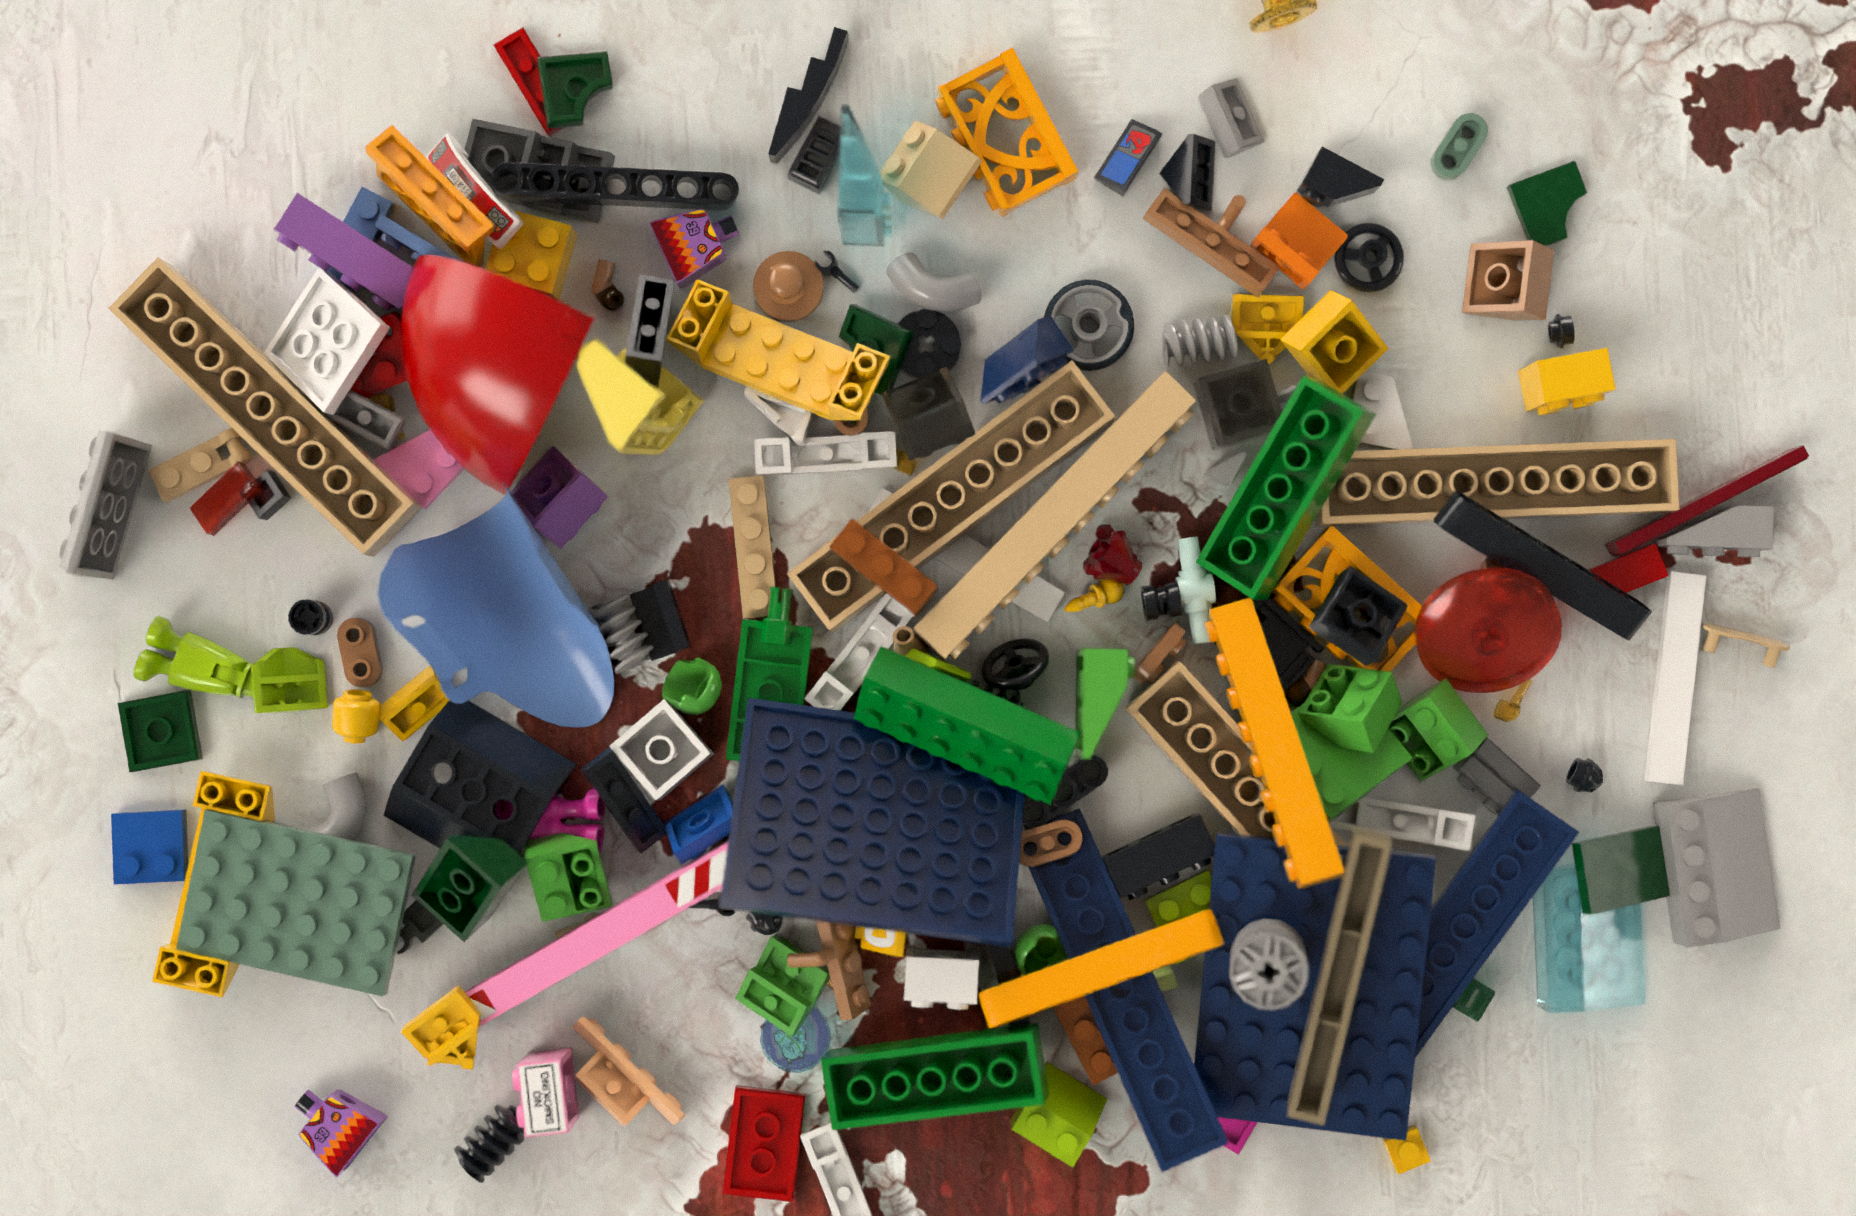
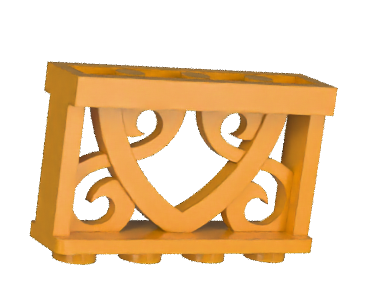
M1013 47L1000 53V56L946 84L938 86L937 95L939 98L935 99V104L943 119L950 118L955 128L951 130L954 141L982 160L973 176L976 180L982 179L987 191L983 193L992 211L998 209L1003 217L1009 212L1076 179L1078 170ZM1001 70L1005 74L990 92L979 83L981 80ZM964 90L977 91L985 98L983 104L974 98L966 99L973 106L972 110L967 113L959 109L956 99ZM1002 98L1005 105H1008L1007 101L1010 98H1015L1019 103V107L1015 111H1009L999 101ZM994 110L1009 120L1029 119L1031 125L1024 131L1019 142V156L1003 153L985 143L988 123ZM976 122L974 139L965 123ZM1031 139L1038 140L1041 148L1037 151L1030 148L1032 157H1027L1026 143ZM985 160L998 165L992 173ZM1055 168L1056 175L1032 187L1031 171ZM1017 170L1024 171L1025 185L1019 193L1008 194L1001 189L999 180L1002 176H1009L1013 185L1017 179Z
M1332 525L1328 526L1278 581L1272 591L1276 595L1273 601L1287 613L1293 610L1302 618L1299 624L1315 637L1317 633L1309 627L1315 614L1309 609L1316 608L1317 606L1321 607L1336 581L1334 579L1335 574L1339 576L1341 572L1350 566L1407 603L1408 607L1395 629L1408 622H1411L1415 627L1397 647L1391 636L1386 643L1387 655L1385 659L1367 666L1328 640H1326L1328 644L1325 647L1339 660L1345 657L1357 668L1391 672L1438 620ZM1324 546L1330 550L1322 572L1306 567ZM1304 575H1310L1320 580L1319 586L1309 584L1302 587L1309 589L1311 592V597L1307 601L1299 599L1294 593V582L1297 578Z

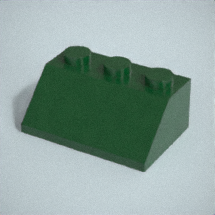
M450 835L415 888L412 896L465 942L491 918L528 863L516 850L510 848L501 839Z

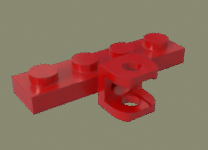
M397 311L379 317L392 329V335L386 334L375 350L376 354L371 356L350 388L364 397H369L407 381L401 349L400 324L402 315Z

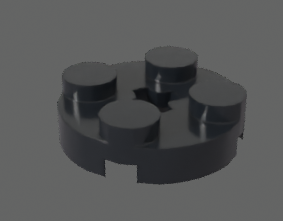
M921 309L920 311L909 313L899 321V325L914 331L900 368L904 374L914 379L934 380L945 376L954 368L959 358L961 340L956 325L949 317L941 312ZM923 336L925 339L932 337L935 340L932 344L935 350L931 354L928 351L920 353L917 350L920 346L918 341L920 337Z

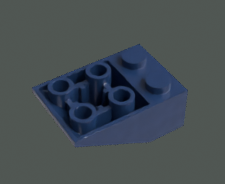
M1051 315L1038 319L985 359L980 399L983 405L995 400L999 405L1009 398L1013 399L1021 393L1025 394L1041 383L1040 378L1048 373L1056 372L1068 363L1065 357L1073 352L1074 349Z

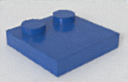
M724 785L664 822L673 853L681 865L690 859L699 858L708 847L729 835L733 800Z
M186 809L111 814L114 885L185 881L188 868Z

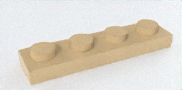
M765 476L729 479L743 619L767 617L770 587H776Z

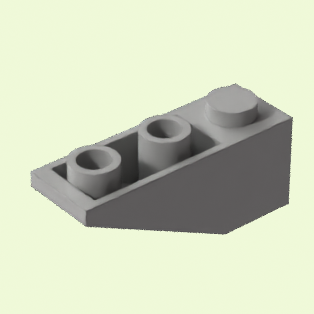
M1738 505L1725 508L1655 540L1657 548H1667V554L1688 555L1689 549H1702L1703 556H1725V550H1737V557H1760V551L1773 549L1774 507Z

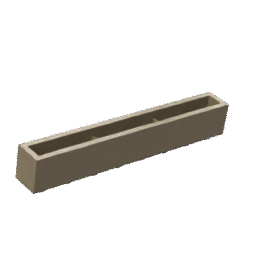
M1353 826L1343 867L1345 872L1340 879L1287 1100L1288 1117L1324 1126L1391 852L1392 840L1390 834Z

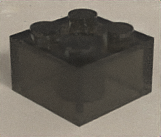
M1267 359L1203 376L1193 383L1212 451L1269 435L1282 413Z
M947 367L881 393L894 429L909 461L925 458L936 450L949 445L960 444L966 438L976 435L965 402Z

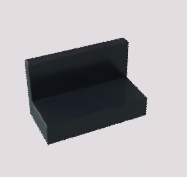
M663 580L654 583L653 587L629 594L633 607L635 606L637 619L642 621L640 624L641 631L648 634L644 639L645 643L654 647L649 653L650 658H652L651 661L692 648L670 581Z

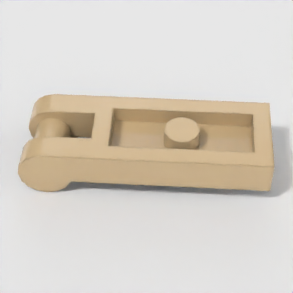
M229 428L218 436L149 469L148 472L162 501L166 503L173 501L251 462L253 458L249 450L244 449L240 441L242 437L233 428ZM225 447H228L231 453L227 459H224L220 451Z

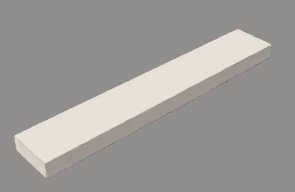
M882 487L869 511L893 493ZM964 535L934 559L965 576L990 549ZM1036 576L1029 584L1022 580L1016 586L1020 593L1011 603L1048 623L1065 592Z
M1670 571L1666 581L1644 781L1683 786L1706 575Z

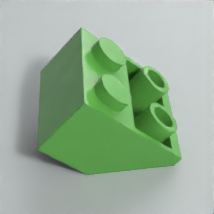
M1328 664L1298 713L1302 720L1339 747L1374 753L1402 705V700L1392 672Z
M1446 678L1419 693L1402 706L1388 727L1413 757L1407 765L1420 782L1471 755L1489 735Z
M558 833L530 839L527 842L525 861L528 863L527 869L542 922L613 907L596 840Z

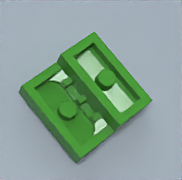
M775 934L770 937L757 965L749 969L735 999L793 1037L817 1003L830 980L828 967L825 965L822 967L790 968L787 964L788 955L790 953L805 952L783 937Z

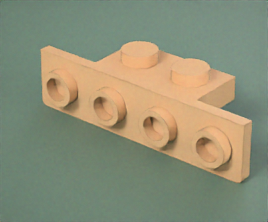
M582 1016L573 1025L572 1028L597 1051L573 1078L623 1127L634 1118L648 1101L673 1126L681 1121L685 1114L680 1110L682 1108L680 1102L670 1093L663 1094L655 1086V1078L646 1069H638L629 1060L631 1056L624 1047L618 1043L613 1045L604 1036L605 1030L597 1021L592 1018L587 1020Z

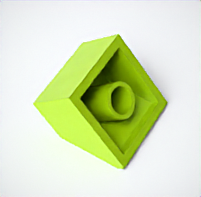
M1046 1061L1045 1069L1049 1096L1045 1104L1018 1108L1010 1120L1011 1130L1073 1168L1093 1135L1107 1098Z

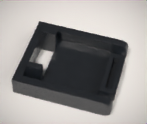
M1271 598L1253 600L1256 612L1264 619L1260 625L1281 687L1287 690L1316 660L1304 649L1309 645L1313 651L1320 654L1325 648Z

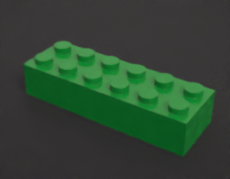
M1303 375L1196 563L1251 599H1268L1377 414L1322 381Z
M882 646L864 676L853 718L862 722L867 727L881 730L894 736L899 741L915 745L928 751L933 756L947 759L960 765L965 770L979 773L1002 786L1011 787L1027 794L1034 800L1043 801L1051 805L1080 736V732Z
M1038 1023L830 1049L820 1059L832 1130L1044 1105L1049 1096Z

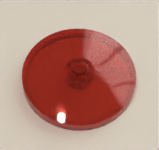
M1482 568L1460 574L1448 580L1427 598L1418 613L1414 637L1418 655L1423 666L1436 680L1440 682L1446 678L1454 689L1464 692L1491 693L1513 688L1524 683L1539 673L1549 663L1561 640L1562 621L1554 597L1536 578L1521 571L1508 568Z

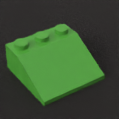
M1083 648L1076 652L1075 730L1080 732V736L1075 746V756L1082 759L1091 758L1128 686V679H1134L1135 662L1134 657H1128V649Z
M1303 705L1291 712L1329 824L1413 759L1389 728L1374 753L1339 747L1300 718L1298 712Z

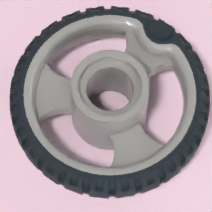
M1081 280L1066 285L1053 296L1044 314V317L1051 315L1055 322L1056 316H1065L1071 320L1070 332L1073 339L1078 343L1074 351L1068 354L1065 359L1068 363L1073 360L1081 371L1101 370L1114 364L1127 351L1134 334V317L1129 302L1112 285L1098 280ZM1096 293L1109 299L1113 305L1105 312L1094 305H1085L1080 308L1076 303L1075 295ZM1085 317L1093 318L1098 324V330L1091 334L1085 333L1081 330L1079 321ZM1116 326L1121 328V336L1115 347L1108 353L1096 357L1093 353L1092 345L1101 340L1107 327Z

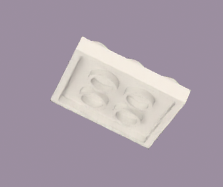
M318 267L264 354L324 413L334 415L390 327L329 270L326 272Z

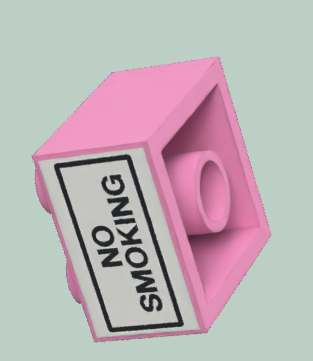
M572 1047L529 1052L517 1064V1069L513 1070V1087L515 1091H520L521 1105L517 1106V1123L519 1128L524 1127L525 1137L567 1133L580 1118L576 1081L573 1078L575 1072Z

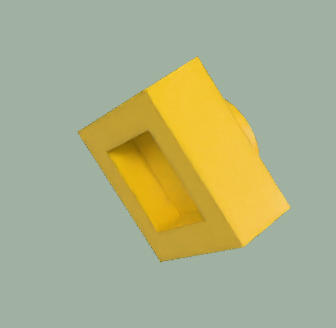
M1415 1125L1407 1128L1406 1141L1382 1138L1395 1172L1398 1175L1431 1162L1419 1130Z

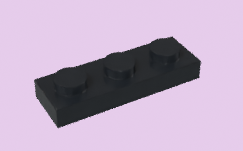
M608 747L580 768L636 851L642 854L667 834L664 824L612 749Z

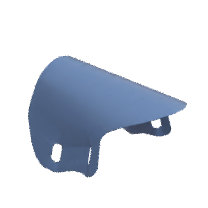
M504 483L506 491L504 498L479 517L442 535L410 544H402L395 548L380 575L377 592L380 608L393 628L426 659L438 676L441 690L450 701L463 704L480 693L489 691L527 713L558 726L588 727L604 718L614 696V675L608 647L597 622ZM418 615L425 619V623L416 627H409L404 625L402 620ZM467 668L466 681L453 687L452 677L454 673Z

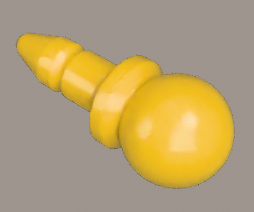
M1100 580L1098 585L1093 584L1089 587V592L1072 599L1064 607L1065 612H1079L1093 605L1102 608L1105 604H1115L1124 595V585L1122 582L1119 583L1115 580Z

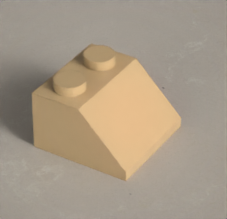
M915 120L904 134L903 139L893 154L885 162L876 179L899 201L943 219L982 160L938 129Z

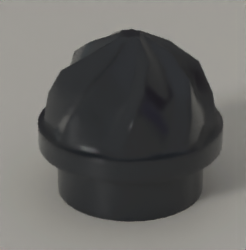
M1576 758L1569 768L1566 783L1573 786V790L1576 792L1592 793L1602 785L1603 773L1593 760L1589 758L1586 760Z
M749 912L746 920L751 923L750 928L754 932L772 935L780 930L783 916Z

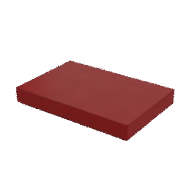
M735 1086L722 1194L793 1202L806 1093Z

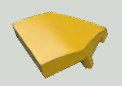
M1232 293L1231 322L1234 325L1236 335L1266 367L1286 348L1280 339L1303 317L1304 296L1261 294L1258 298L1254 294Z
M458 985L406 1023L401 1033L424 1058H428L427 1065L433 1066L435 1063L462 1065L461 1069L473 1070L481 1012Z

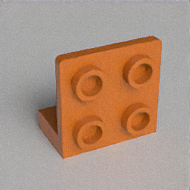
M1295 192L1256 236L1250 247L1280 266L1278 270L1304 290L1344 243L1348 235Z

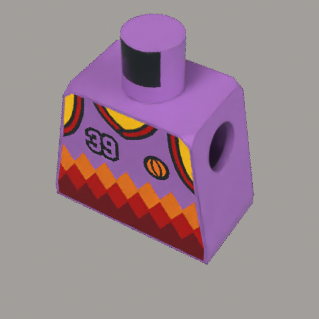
M705 208L649 222L680 290L723 263L727 256L721 243L740 235L731 215L711 223Z
M339 1089L331 1093L325 1101L321 1100L310 1090H307L294 1106L310 1119L299 1132L300 1138L335 1177L341 1175L350 1166L388 1117L381 1111Z

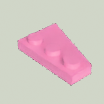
M431 429L373 459L424 509H427L465 469L444 450L443 445L434 436Z

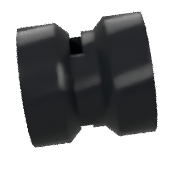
M1177 581L1165 583L1163 587L1155 588L1153 585L1141 587L1142 607L1146 621L1156 620L1160 615L1166 614L1169 617L1182 616V604Z
M300 600L290 608L288 621L291 628L302 635H321L331 627L333 614L331 609L323 602Z

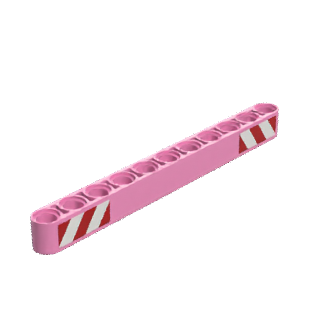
M728 841L464 991L481 1012L480 1026L722 889Z

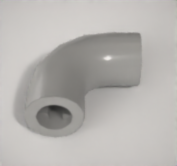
M911 252L896 257L887 267L886 273L894 286L910 302L926 310L950 312L974 306L981 301V288L976 276L971 271H965L948 277L936 276L928 272L918 257Z
M357 772L323 785L330 803L329 817L322 824L308 829L309 831L355 840L363 828L367 810L364 790Z

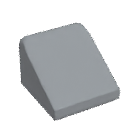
M1241 451L1210 469L1204 475L1224 487L1230 486L1236 479L1248 455L1245 451Z

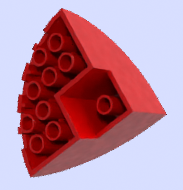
M419 256L408 279L403 299L400 324L404 373L415 399L417 409L427 427L431 429L434 436L443 445L444 450L455 458L468 473L485 485L505 495L506 491L503 483L509 490L559 395L594 318L528 286L483 268L441 256Z

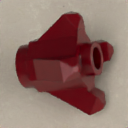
M1110 524L1099 525L1095 533L1098 539L1091 546L1088 553L1089 557L1083 562L1085 573L1093 575L1094 579L1115 580L1125 585L1131 584L1138 577L1142 569V562L1133 553L1124 530L1114 531Z

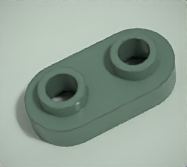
M1466 113L1461 115L1452 124L1431 157V168L1436 176L1444 180H1453L1466 170L1488 134L1487 124L1481 116L1474 113ZM1462 129L1470 130L1472 139L1464 138ZM1443 158H1450L1453 161V168L1445 167Z

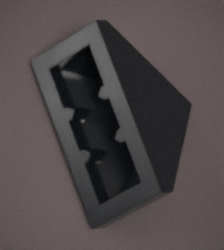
M1188 134L1159 173L1185 205L1205 211L1212 210L1215 141L1196 134Z

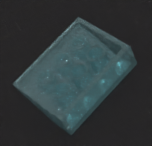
M841 105L837 217L842 244L885 246V236H892L891 192H884L883 179L849 105Z
M1575 864L1555 865L1533 895L1537 1007L1548 1013L1586 1012L1645 1004L1641 903L1593 915H1584L1582 913Z

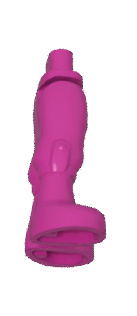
M589 790L583 799L567 800L560 796H554L530 839L566 833L596 840L599 853L601 854L605 832L604 824H565L561 822V819L567 817L602 821L605 817V805L595 790ZM499 800L495 807L497 816L504 820L509 819L514 811L510 801Z

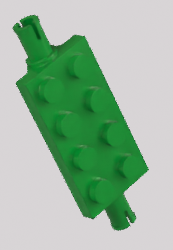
M770 587L767 618H764L763 621L742 619L726 760L739 761L748 698L804 705L813 627L792 625V621H788L793 589L783 588L780 603V588Z

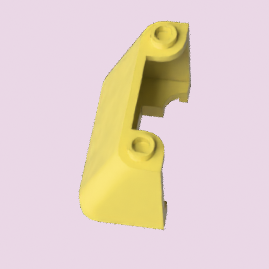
M594 339L592 342L586 343L576 357L579 360L577 370L610 444L622 454L660 455L674 442L705 400L663 365L659 387L657 388L651 386L625 364L627 348L622 350L616 357L600 340Z

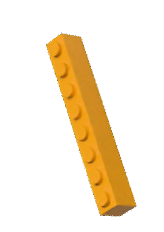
M1247 598L1210 609L1209 621L1204 622L1206 634L1210 643L1216 641L1220 653L1215 656L1217 667L1221 676L1227 675L1231 686V688L1226 689L1228 700L1233 710L1237 708L1242 719V722L1238 723L1240 736L1244 744L1250 743L1254 755L1249 757L1250 765L1255 778L1261 776L1265 790L1261 791L1264 807L1267 812L1273 811L1277 825L1272 826V830L1278 847H1285L1289 860L1284 861V866L1289 881H1296L1298 889L1341 877L1345 871L1252 599Z

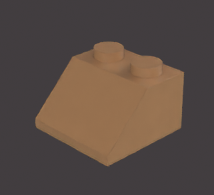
M1534 240L1472 243L1470 245L1462 313L1508 320H1546L1555 250Z

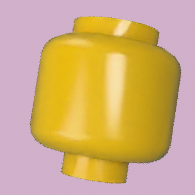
M345 690L343 695L337 697L333 702V731L338 735L344 736V742L353 744L364 743L366 737L375 735L379 729V701L372 697L371 692L366 690Z

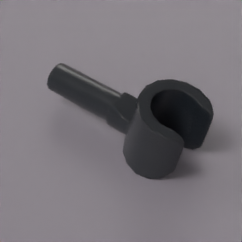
M824 250V254L832 261L828 267H822L815 261V265L824 276L832 275L850 291L855 293L859 286L838 267V262L833 253Z
M721 895L717 899L701 900L688 907L718 910L721 915L727 917L735 914L734 910L724 911L719 908Z

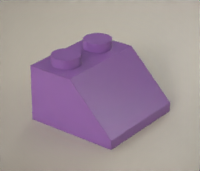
M554 446L545 453L510 492L532 526L560 549L575 537L581 526L591 515L600 509L602 503L608 498L588 476Z

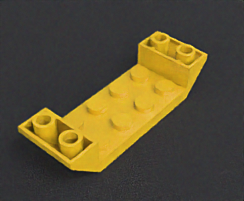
M699 279L693 285L666 338L669 344L703 369L742 385H747L829 420H861L890 361L889 355L857 343L852 352L732 304L729 291Z
M200 771L192 806L201 808L171 942L159 948L152 982L224 997L240 964L176 949L204 811L208 809L274 823L273 791L270 785Z

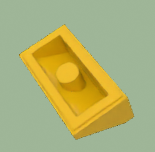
M430 665L380 705L379 719L402 742L437 715L449 701L441 690L437 674Z

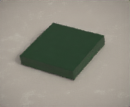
M191 690L117 703L130 773L203 759Z

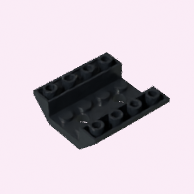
M449 700L429 723L394 782L383 816L441 849L450 835L496 838L503 840L523 858L524 856L521 853L554 796L561 794L578 764L469 700L463 704L453 703ZM439 763L448 764L452 770L451 779L446 783H440L434 776L435 767ZM501 799H507L513 805V814L507 820L499 818L495 811L496 804Z

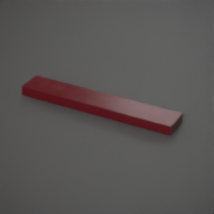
M1804 445L1791 448L1680 505V510L1665 513L1610 541L1605 546L1610 555L1624 554L1808 459L1809 454Z

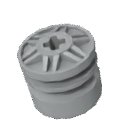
M1261 919L1246 925L1238 932L1231 945L1230 978L1235 991L1245 1002L1260 1009L1270 1010L1288 1006L1300 997L1307 984L1308 977L1307 951L1302 937L1292 926L1280 920ZM1264 963L1272 964L1274 968L1273 974H1266Z

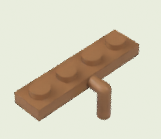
M1164 188L1143 217V220L1258 298L1280 268V266L1228 232L1246 204L1245 198L1241 195L1233 197L1216 224L1193 207L1185 205L1180 198Z
M816 921L823 949L819 952L790 953L787 957V964L790 968L822 967L827 964L840 1019L853 1020L871 1006L870 993L865 983L861 966L862 961L853 934V926Z

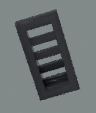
M818 116L787 174L788 180L820 195L850 131ZM821 129L838 136L837 141L834 142L819 135ZM815 141L831 148L830 154L814 147ZM809 153L826 160L824 165L808 159ZM803 165L818 171V176L815 177L801 170Z

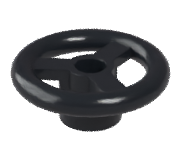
M1363 223L1348 229L1345 232L1348 235L1347 239L1334 253L1335 267L1340 278L1351 288L1362 292H1377L1393 284L1399 277L1404 264V252L1398 237L1390 229L1376 223ZM1371 233L1380 236L1378 240L1371 239L1364 242L1359 249L1347 248L1348 244L1361 234ZM1389 243L1393 251V265L1388 274L1382 277L1379 267L1387 259L1388 251L1386 246ZM1366 251L1374 253L1375 261L1372 262L1366 259ZM1345 259L1358 261L1361 266L1367 268L1371 282L1361 281L1354 277L1347 269Z
M1021 638L1008 641L996 647L985 658L981 668L982 677L988 685L997 689H1026L1047 668L1049 652L1043 643L1034 639ZM1031 649L1036 651L1039 656L1024 658L1022 655H1017L1015 650ZM1005 655L1007 660L1004 663V667L994 676L992 674L993 665L1000 657Z

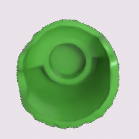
M698 657L694 661L678 660L665 678L662 698L673 708L678 709L684 714H703L714 706L720 696L722 689L720 673L715 666Z
M1039 924L1026 929L1020 934L1015 943V961L1023 976L1068 959L1055 927L1048 924Z

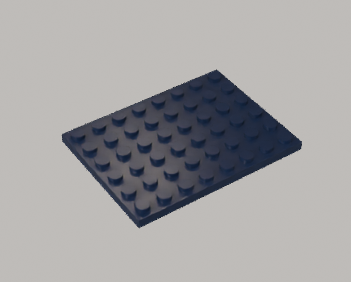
M748 698L719 908L1010 947L1012 945L1024 793L1008 786H1002L994 780L974 771L965 770L960 765L947 759L933 756L928 751L910 743L899 741L894 736L881 730L867 727L862 722L853 719L855 714L853 712Z
M1216 832L1209 909L1213 911L1225 944L1205 952L1194 1066L1217 1117L1406 1141L1436 856L1397 851L1390 852L1323 1126L1288 1117L1287 1100L1341 877L1298 889L1296 881H1289L1285 870L1284 861L1289 860L1285 847H1278L1275 838ZM1336 845L1344 867L1348 846ZM1261 919L1280 920L1292 926L1302 937L1307 951L1308 977L1304 990L1300 997L1290 1005L1275 1010L1260 1009L1245 1002L1235 991L1230 978L1231 945L1236 935L1249 923ZM1264 963L1266 974H1273L1274 968L1272 964Z

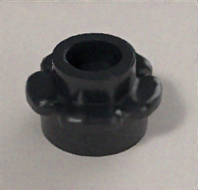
M1556 314L1554 321L1548 323L1550 343L1556 342L1559 348H1564V345L1574 343L1575 333L1571 316L1561 317L1560 314Z

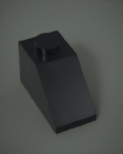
M1322 146L1309 166L1297 192L1303 194L1302 198L1313 206L1321 207V205H1324L1325 207H1330L1375 193L1382 185L1384 179Z

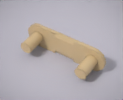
M1704 623L1702 627L1709 631L1703 650L1710 653H1715L1721 635L1738 640L1742 639L1768 647L1762 664L1775 668L1781 650L1789 651L1790 649L1788 644L1775 639L1710 623Z

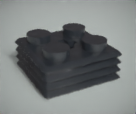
M1350 566L1340 573L1309 627L1367 666L1378 659L1408 605ZM1356 610L1361 613L1359 617L1361 622L1355 618L1354 612Z

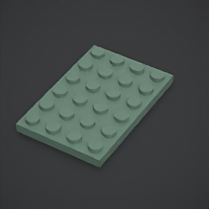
M206 809L204 811L176 949L383 997L388 993L416 854Z

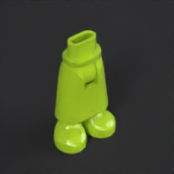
M156 616L147 631L146 644L157 649L175 652L176 655L174 659H171L150 649L143 650L135 663L133 671L135 679L144 682L156 675L166 674L168 675V683L170 685L217 695H229L243 698L246 695L253 698L251 665L254 663H248L225 647L192 632H186L183 638L176 635L170 621L165 617Z

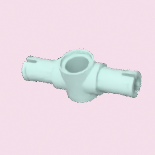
M1198 536L1177 539L1182 571H1178L1179 577H1175V582L1177 581L1182 608H1184V613H1188L1193 644L1207 643L1209 639L1204 622L1209 621V610L1212 609V604L1216 603L1213 576L1211 572H1207V569L1196 563L1200 555Z

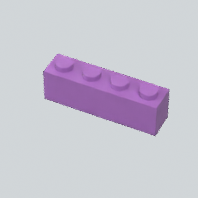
M297 193L274 228V231L280 234L276 240L294 252L298 247L311 254L308 261L327 272L331 267L342 274L340 281L358 292L363 287L374 294L371 301L383 309L390 311L391 307L399 310L403 305L408 279L413 267Z

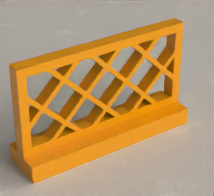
M391 125L365 146L366 154L376 163L377 177L465 263L482 268L485 238L494 231V224Z

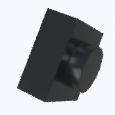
M267 469L242 491L257 517L266 521L291 499L276 473Z

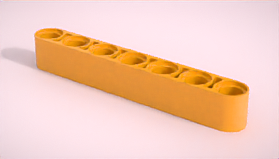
M1209 909L992 987L977 995L988 1027L993 1029L1224 945L1225 942L1213 911Z

